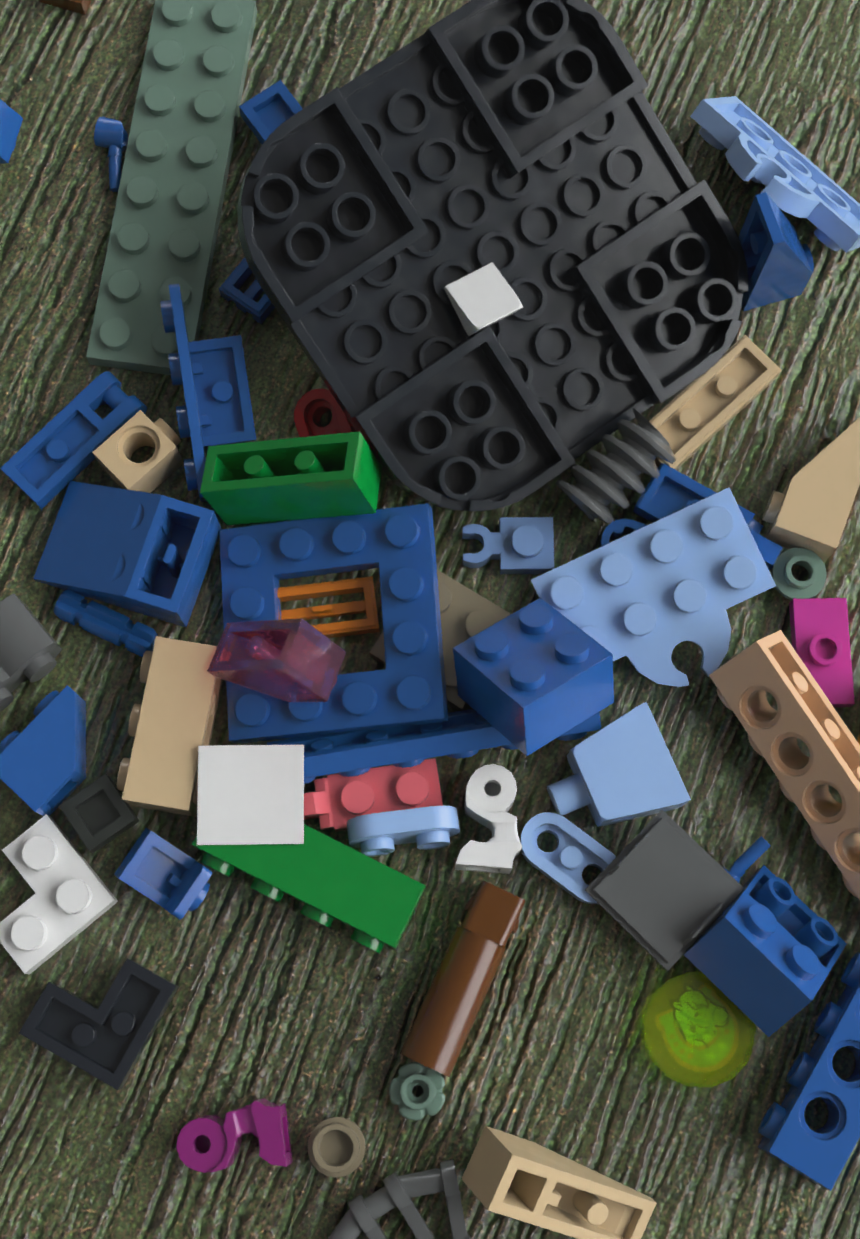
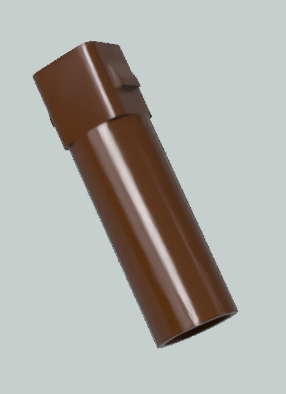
M482 880L476 893L464 907V911L467 912L461 926L457 927L400 1054L450 1077L506 952L505 946L511 933L515 934L518 929L520 913L525 904L524 899Z

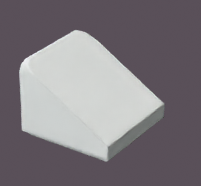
M493 262L444 287L468 336L523 308L519 297Z

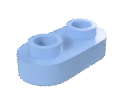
M429 806L357 816L347 821L349 846L361 848V853L366 856L386 855L395 851L394 845L415 842L418 849L442 848L450 845V837L460 832L457 808L453 806Z
M544 812L532 817L525 824L520 835L521 852L527 862L579 901L588 904H598L585 891L589 885L582 878L583 869L587 866H595L602 872L616 856L568 819L557 813ZM545 832L553 834L557 839L556 850L553 852L542 851L537 845V838L540 834Z

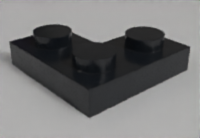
M127 958L99 1008L60 985L48 982L19 1034L111 1087L120 1090L123 1088L179 986L136 961Z

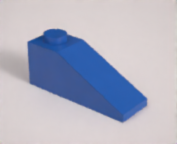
M766 192L757 194L754 197L738 237L744 251L748 272V291L743 293L741 305L743 311L800 296L814 271V261L810 248L805 243L801 244L793 224Z

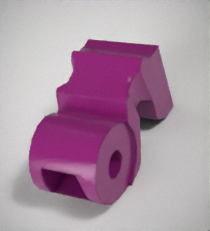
M260 1098L247 1106L227 1112L225 1120L216 1115H205L189 1121L181 1129L177 1137L176 1149L179 1158L185 1166L203 1173L226 1169L234 1164L244 1134L253 1133L259 1139V1157L271 1165L287 1167L293 1162L286 1103H271L265 1098Z

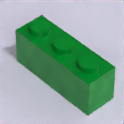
M360 431L208 446L200 493L226 525L374 514L377 509L382 466Z

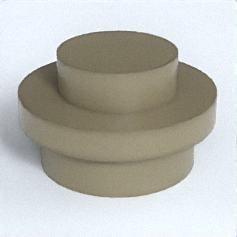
M330 1117L323 1120L313 1129L308 1140V1155L311 1163L320 1173L329 1177H344L351 1174L359 1167L365 1155L366 1142L361 1129L356 1123L344 1117Z

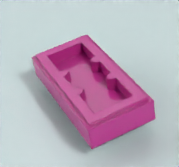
M847 598L792 599L789 603L792 647L834 708L853 706L855 701Z

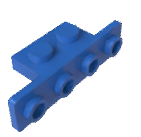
M179 283L168 285L170 300L160 301L165 333L175 332L178 353L168 354L173 386L183 385L186 405L176 406L180 438L191 437L194 458L184 459L188 491L198 490L201 502H207L200 493L206 462L204 449H208V446L257 442L241 335L189 342Z

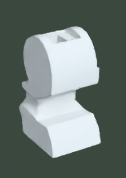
M496 764L484 765L477 769L470 777L465 792V814L489 828L492 832V838L487 842L470 840L460 850L455 870L510 874L513 860L522 849L517 831V817L507 813L512 807L516 796V780L512 773L503 766Z

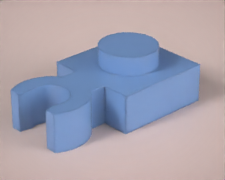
M500 517L499 532H490L480 524H469L462 528V539H477L483 545V549L478 553L463 554L462 565L465 567L480 568L490 560H500V574H544L554 569L553 517Z

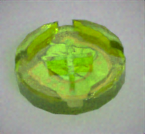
M685 972L667 979L650 995L642 1014L641 1039L650 1061L665 1077L689 1087H714L733 1079L748 1064L753 1051L756 1024L702 972Z

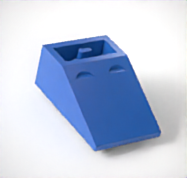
M70 481L33 579L37 582L63 590H71L95 600L187 628L217 544L221 526L213 510L171 497Z

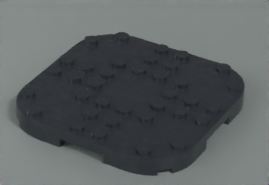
M584 0L469 1L429 27L417 39L338 89L336 87L278 126L258 150L242 183L237 210L238 231L244 256L254 277L357 432L360 431L385 474L407 494L435 507L456 511H486L505 507L524 499L576 463L575 459L601 442L605 434L611 435L618 430L617 422L619 420L631 421L634 419L633 408L642 413L652 405L664 402L714 366L731 346L742 323L738 318L743 293L748 291V272L740 240L707 182L702 180L696 183L644 96L642 90L649 85L622 40L604 16ZM493 262L519 297L523 308L468 336L444 287Z

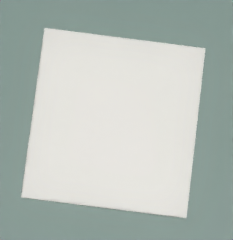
M304 745L198 746L197 845L304 844Z

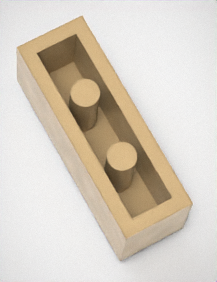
M156 636L153 651H145L140 667V682L146 683L142 704H134L129 719L128 733L129 736L135 737L131 758L124 757L122 759L117 777V789L123 791L122 800L130 806L196 817L198 746H210L226 667L225 653L221 647Z

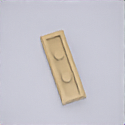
M746 335L731 346L714 366L695 379L649 421L668 441L676 458V461L672 464L657 457L654 460L657 467L664 463L677 470L780 375L782 370Z

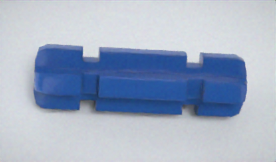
M64 590L59 596L54 607V613L59 619L72 625L79 623V626L82 627L81 629L119 647L125 644V648L128 651L143 657L146 650H153L155 638L158 636L153 628L140 622H136L134 625L129 617L93 600L87 603L88 600L84 596L71 590Z

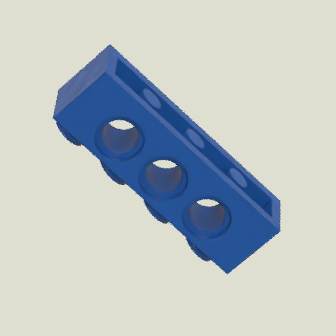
M859 952L851 958L842 974L841 982L845 983L846 987L837 1004L829 1002L815 1023L814 1032L818 1033L819 1036L809 1055L801 1052L792 1064L786 1077V1082L792 1086L782 1104L779 1105L774 1102L765 1113L758 1128V1133L764 1136L758 1146L759 1149L815 1184L830 1191L860 1138ZM845 1046L853 1053L856 1066L853 1074L847 1079L842 1080L834 1072L832 1060L836 1051ZM819 1097L827 1105L828 1120L822 1128L811 1130L806 1124L804 1111L812 1099Z

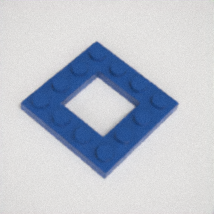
M428 503L378 509L374 514L300 519L219 530L229 741L239 744L449 722L433 511ZM379 568L386 669L285 680L283 643L235 627L231 623L279 620V614L281 620V602L277 591L280 588L279 580Z

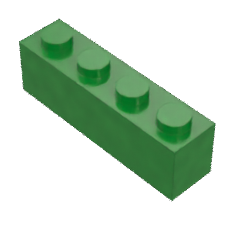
M305 824L304 844L197 845V836L192 843L194 847L204 852L200 863L227 877L232 875L235 868L252 876L254 880L250 886L251 889L279 903L284 893L303 902L304 905L300 914L328 928L331 927L334 919L354 928L350 939L379 954L384 945L396 950L426 890V885Z

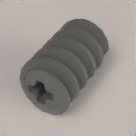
M635 408L632 411L638 422L637 425L625 419L617 422L622 440L608 434L602 437L601 441L607 452L606 456L592 449L586 453L592 468L590 471L576 464L571 467L572 475L576 481L575 486L560 479L556 482V485L592 522L595 518L608 524L614 521L608 507L610 503L627 509L630 505L623 490L627 487L642 494L645 491L639 478L642 472L656 479L660 477V472L654 461L657 457L672 464L676 461L668 441Z

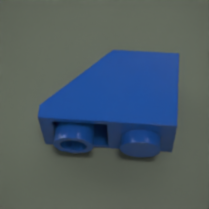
M68 685L60 693L55 690L40 701L33 713L36 717L21 733L16 730L0 742V779L34 812L42 816L46 814L50 816L86 779V702Z

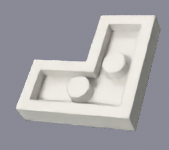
M47 814L2 850L35 894L0 922V943L24 974H31L115 905L118 900L52 817Z

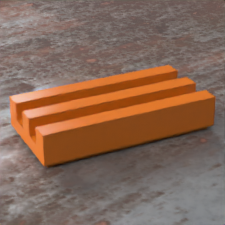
M373 576L280 587L277 590L280 602L364 592L365 600L281 610V620H309L366 613V619L311 626L326 638L379 632Z

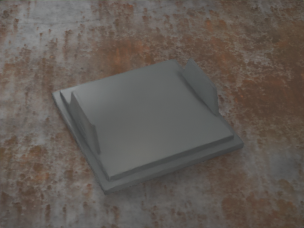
M661 810L597 876L585 891L668 971L745 888L668 814Z

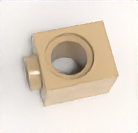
M141 410L92 452L103 471L121 489L147 493L153 492L184 464L177 445L181 442L178 435L163 419L159 418L153 423ZM143 446L155 448V452L149 460L142 463L130 461L132 454L138 448Z

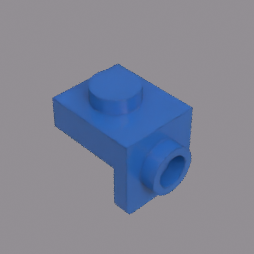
M145 828L114 875L181 920L187 911H194L205 899L210 887L207 881L211 877L212 871L148 828Z

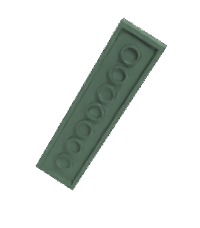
M155 0L86 358L90 365L171 375L168 354L178 353L175 332L165 333L160 301L170 300L168 286L170 284L179 283L188 341H199L240 112L239 106L242 101L257 17L255 0Z

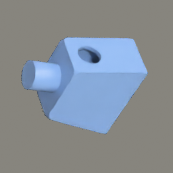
M647 702L635 707L570 749L567 759L574 775L547 786L550 799L557 814L563 816L588 806L597 827L657 814L661 810L664 812L674 810L691 800Z

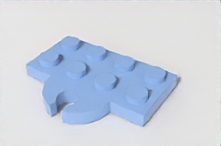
M736 96L702 99L690 117L702 126L699 134L705 141L719 150H724L725 147L728 149L725 153L727 161L743 181L749 182L751 179L756 183H763L766 187L761 193L766 192L781 210L795 217L807 218L817 227L814 231L815 236L828 248L837 252L842 249L847 253L860 247V204Z
M730 487L531 579L538 597L546 601L613 654V661L626 656L641 675L657 684L675 687L689 686L687 675L677 670L672 663L671 655L675 646L683 641L695 643L702 653L700 668L709 677L711 673L718 669L729 649L731 627L726 609L776 586Z

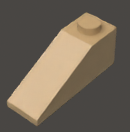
M860 417L796 473L782 493L775 490L772 492L762 518L763 521L770 523L765 538L787 549L805 548L811 550L824 563L837 549L860 485Z
M488 1126L484 1127L462 1177L463 1182L488 1211L576 1239H641L657 1204L651 1197L535 1142Z

